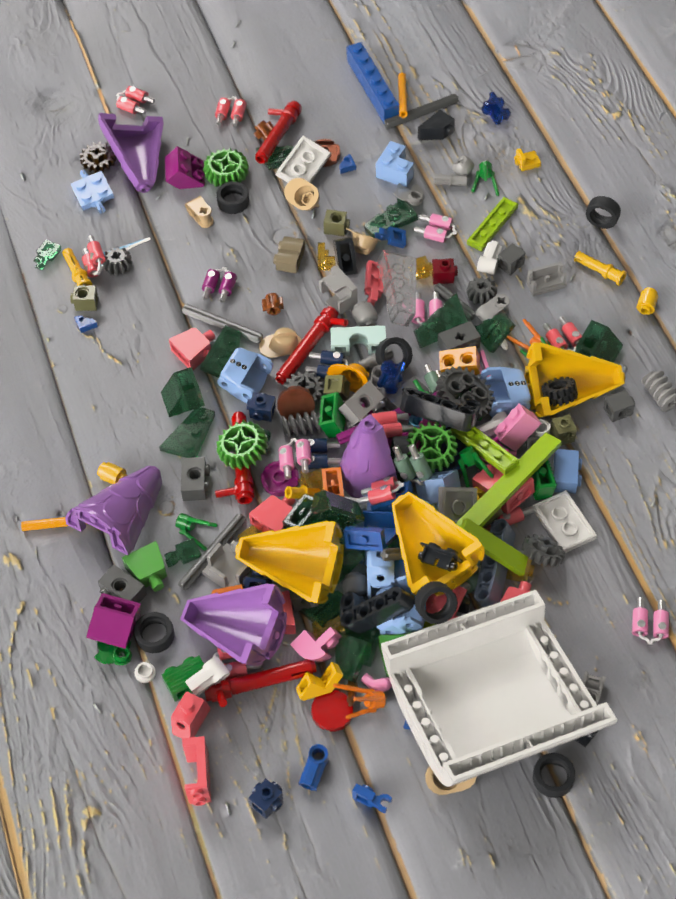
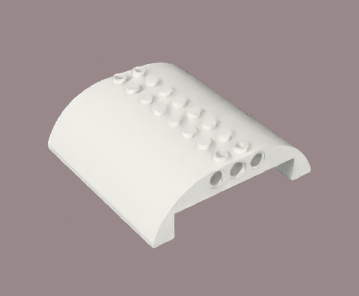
M536 590L381 644L388 676L402 713L432 771L440 782L447 787L617 723V718L607 702L600 705L595 703L544 621L545 603Z

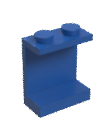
M364 510L362 512L363 528L346 527L343 530L346 549L383 551L397 537L393 512Z

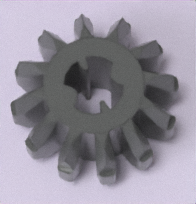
M117 246L116 249L110 248V251H105L106 260L103 263L105 271H108L110 275L115 273L116 276L120 273L124 275L125 271H130V267L133 264L132 257L125 247L120 249Z
M483 276L480 279L475 277L473 281H469L466 290L469 301H473L474 305L477 303L483 305L494 298L497 294L495 281H490L489 277L484 279Z

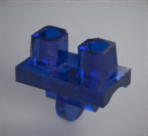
M490 92V97L488 101L483 103L481 110L484 115L491 116L495 125H500L502 120H508L511 112L509 108H503L504 100L502 97H497L494 92Z
M392 360L384 361L380 367L382 374L377 382L378 388H384L386 394H395L398 390L397 383L403 379L402 373L405 363L395 364Z

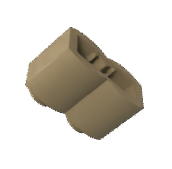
M284 236L283 240L279 241L278 254H275L273 264H276V270L297 274L305 251V239Z

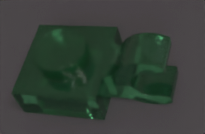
M45 240L36 251L37 256L34 262L38 264L35 268L43 270L47 260L53 261L61 252V245Z
M194 538L176 544L175 551L164 555L166 558L165 562L168 567H172L180 560L184 565L200 558L201 552Z

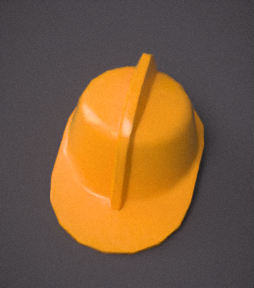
M352 363L348 366L333 364L327 370V375H344L351 383L350 391L355 393L368 382L369 373L362 365Z

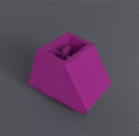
M178 146L165 157L167 183L178 189L205 186L204 161L201 158Z
M102 593L94 607L87 638L126 649L134 633L135 624L140 618L141 603Z

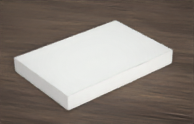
M302 136L277 170L276 176L287 183L295 178H302L311 183L331 156V152L307 137Z
M567 490L532 505L534 513L551 539H553V542H558L557 545L562 546V550L565 553L597 538V534Z

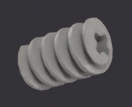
M662 370L658 372L652 371L642 378L641 383L649 390V394L653 396L661 410L666 412L676 405V388L672 387L671 382H667L668 377L663 376L664 372Z

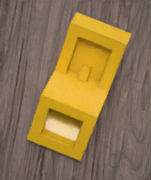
M334 662L330 663L321 678L306 672L296 687L300 700L305 701L333 692L335 689L333 684L339 683L343 673L339 665Z

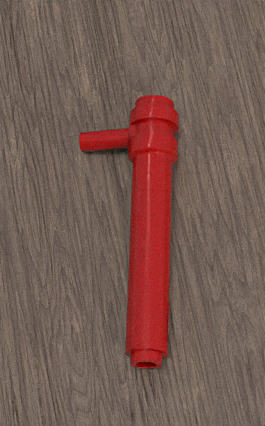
M291 101L284 109H268L269 115H279L281 117L255 154V159L258 163L263 164L267 162L291 124L295 123L302 111L299 102Z
M331 306L324 308L320 316H317L314 320V325L276 373V381L284 385L287 378L291 379V374L296 373L323 335L328 333L333 325L348 326V319L338 318V311Z
M241 411L235 412L231 418L232 426L236 422L241 424L243 420L247 423L246 415ZM250 465L249 469L244 466L240 470L237 467L235 469L234 487L216 490L215 495L216 498L235 495L238 503L249 504L254 498V482L251 477Z
M306 659L230 679L226 678L204 691L206 702L218 701L220 707H225L227 705L226 699L232 698V695L303 678L306 672L313 674L317 672L315 662Z

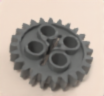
M460 366L457 369L451 367L449 370L447 368L436 382L438 384L435 387L438 390L436 395L462 404L465 399H474L481 404L477 421L480 418L484 419L492 410L491 406L495 400L492 396L494 391L489 390L491 385H486V379L481 380V374L476 376L474 370L468 372L467 367L464 370Z

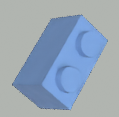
M556 450L554 454L553 477H555L554 480L557 486L554 492L561 493L567 490L568 493L576 494L577 486L581 487L582 475H578V470L582 468V459L579 458V451Z

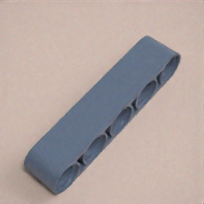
M497 519L492 523L490 533L513 547L516 537L515 531L505 519ZM484 554L474 593V598L482 608L500 602L508 568Z

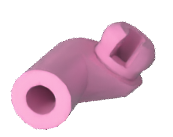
M366 673L361 678V682L369 689H374L375 692H385L392 687L389 677L375 680Z

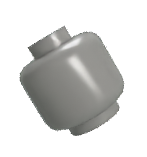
M361 301L354 305L352 316L357 326H374L378 319V314L373 304Z

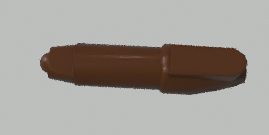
M348 680V686L358 687L356 680ZM347 690L348 706H353L355 703L353 698L356 697L357 692Z

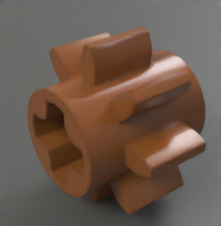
M263 120L254 127L256 132L253 134L258 140L262 138L265 141L274 126L270 121L266 123Z
M276 293L267 294L265 299H262L263 312L267 311L269 315L279 314L280 309H284L283 297H278Z

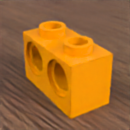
M476 346L439 351L441 374L447 368L449 370L451 367L457 369L458 366L462 370L467 367L468 372L474 370L475 375L480 374V355Z

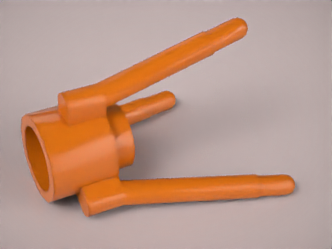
M523 319V323L534 335L529 343H540L541 336L526 319ZM503 334L509 341L529 350L530 346Z
M333 684L335 688L365 693L364 697H354L353 700L364 702V705L368 708L346 716V719L355 718L367 713H375L377 708L385 706L386 697L382 691L375 692L374 689Z

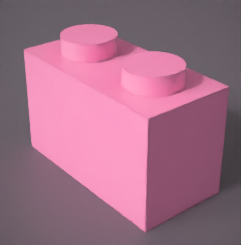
M519 403L511 410L505 420L497 426L494 432L500 442L516 452L541 425V422L533 412Z

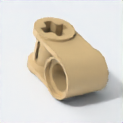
M198 196L185 203L187 212L200 227L208 228L213 225L214 220L211 216V208L202 196Z

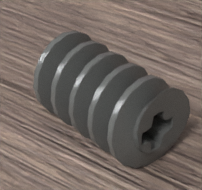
M314 410L311 411L310 416L307 412H304L303 418L299 413L296 414V419L291 414L288 420H286L285 416H282L284 435L287 434L292 439L293 433L298 438L301 431L304 436H307L308 430H310L312 435H314L315 429L322 433V429L318 425L320 420L319 410L318 415Z

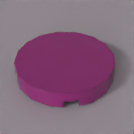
M274 461L264 468L263 473H261L262 487L270 495L285 496L287 486L298 487V470L294 466V469L291 471V479L286 480L284 472L280 470L279 461Z

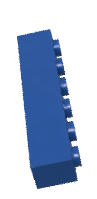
M362 42L347 46V62L383 123L386 119L399 115L397 100Z

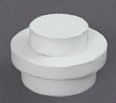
M147 662L140 663L135 669V677L142 683L152 681L156 675L155 667Z

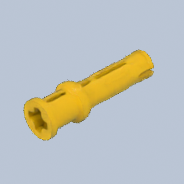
M71 248L64 249L62 255L73 273L72 279L77 283V286H83V284L84 286L93 285L91 280L87 278V272L81 268Z
M578 251L575 255V262L602 274L604 279H610L616 282L618 286L624 282L627 275L625 270L621 271L615 268L613 264H604L581 251Z

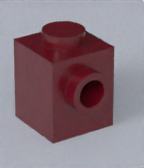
M453 258L432 259L433 284H453L454 277L458 276L457 265L454 266Z

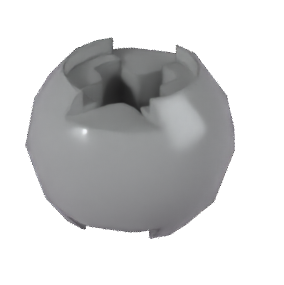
M460 156L452 165L453 172L459 176H468L469 172L474 168L473 161L467 156Z

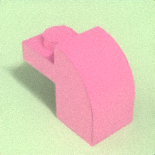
M331 627L318 639L311 632L304 630L290 645L301 657L319 663L327 661L332 657L327 650L334 648L342 636Z

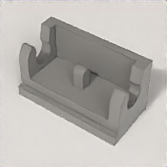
M562 262L528 270L526 284L532 296L566 288L567 274L566 272L563 273Z

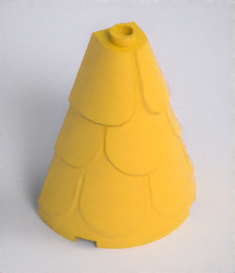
M541 342L532 343L526 356L529 359V363L527 364L528 366H525L524 376L531 394V409L536 410L535 415L538 417L552 416L591 398H598L625 384V373L622 371L621 365L594 356L589 357ZM554 378H573L578 391L577 399H574L573 402L569 401V404L563 403L562 406H559V404L557 406H553V404L550 406L549 397H543L542 385L545 382L548 383L549 380L553 381Z
M410 492L399 496L392 502L395 529L399 537L408 587L415 596L423 585L432 581L442 582L453 590L467 581L479 568L477 563L479 560H483L485 554L484 547L478 538L456 525L451 519L437 512L435 507ZM429 542H432L444 550L451 548L458 552V556L463 560V563L457 562V569L451 572L438 568V559L435 566L422 563L418 559L419 552L424 550L420 543L429 544ZM437 592V593H435V594H436V596H440V595H443V594H445V593H443V592Z
M324 521L301 527L295 526L279 531L271 530L241 537L235 549V558L262 576L269 577L282 587L290 589L307 601L323 604L328 600L327 595L334 592L340 577L344 545H341L339 538H342V532L336 522Z

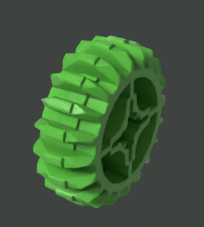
M223 148V150L219 151L217 149L216 153L211 152V155L207 156V159L204 161L203 171L206 180L217 187L227 182L241 183L244 181L246 176H248L249 164L242 152L238 153L237 149L232 151L231 148L228 150Z
M243 420L241 424L236 422L234 426L229 425L228 430L223 429V435H218L219 441L216 442V449L220 460L227 467L230 466L233 469L238 467V469L242 470L244 466L249 469L251 464L256 466V461H262L261 455H266L265 449H268V438L265 435V431L251 420L248 423Z
M430 422L427 423V426L421 423L420 429L414 427L413 433L409 432V439L406 440L410 442V445L415 444V446L420 440L423 447L420 448L418 453L424 454L433 474L435 469L441 472L443 470L442 466L448 468L449 462H454L453 456L457 455L456 449L458 448V444L455 442L456 437L455 435L451 436V429L445 431V425L439 427L438 422L434 426H431ZM442 443H445L447 446L444 454L441 453L440 449Z

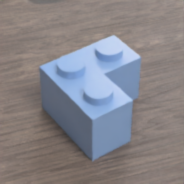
M390 141L376 162V178L396 185L400 183L407 188L414 177V162L406 160V146Z
M457 469L432 473V476L423 482L424 485L419 486L415 482L418 498L429 501V504L437 503V506L439 487H461Z

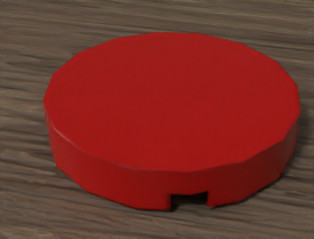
M333 690L331 693L315 697L311 707V715L314 723L320 729L336 732L344 729L352 720V718L346 719L347 715L353 713V706H348L345 693Z

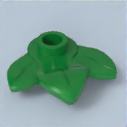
M98 641L99 653L94 658L103 664L115 663L120 666L126 665L132 659V653L129 650L131 642L129 641L126 649Z

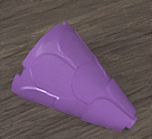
M99 113L98 122L101 131L121 163L123 171L137 191L141 193L149 192L155 184L159 165L158 157L164 124L163 117L147 116L142 126L115 124L117 120L116 114Z
M371 414L362 419L351 434L350 441L339 465L341 467L343 488L353 498L363 497L361 490L371 487L372 482L395 476L397 479L384 428Z
M148 465L119 479L117 483L110 485L72 508L66 515V525L82 532L86 528L87 523L109 534L112 548L129 555L134 550L141 530L145 526L149 512L154 507L162 486L160 470L155 466Z
M267 583L187 600L180 619L201 637L211 641L238 662L250 666H259L266 659L270 660L277 652L284 637L287 612H283L285 600L280 589L275 584Z

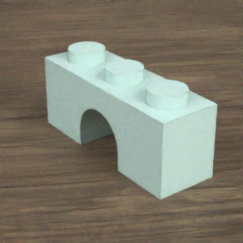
M385 326L330 328L331 351L344 353L345 356H350V348L354 344L365 345L368 349V355L375 354L379 343L386 339Z

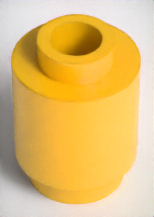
M648 287L640 293L637 310L641 314L649 315L654 313L658 301V293L655 289Z
M110 462L101 463L97 471L100 479L110 484H115L119 479L127 476L125 469Z

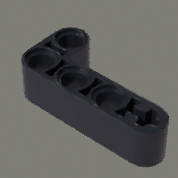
M405 388L400 410L435 423L438 422V424L468 432L472 430L477 422L481 404L474 399H465L462 404L413 388Z
M397 586L368 600L351 591H347L340 600L341 625L355 633L361 634L410 611L415 604V596Z

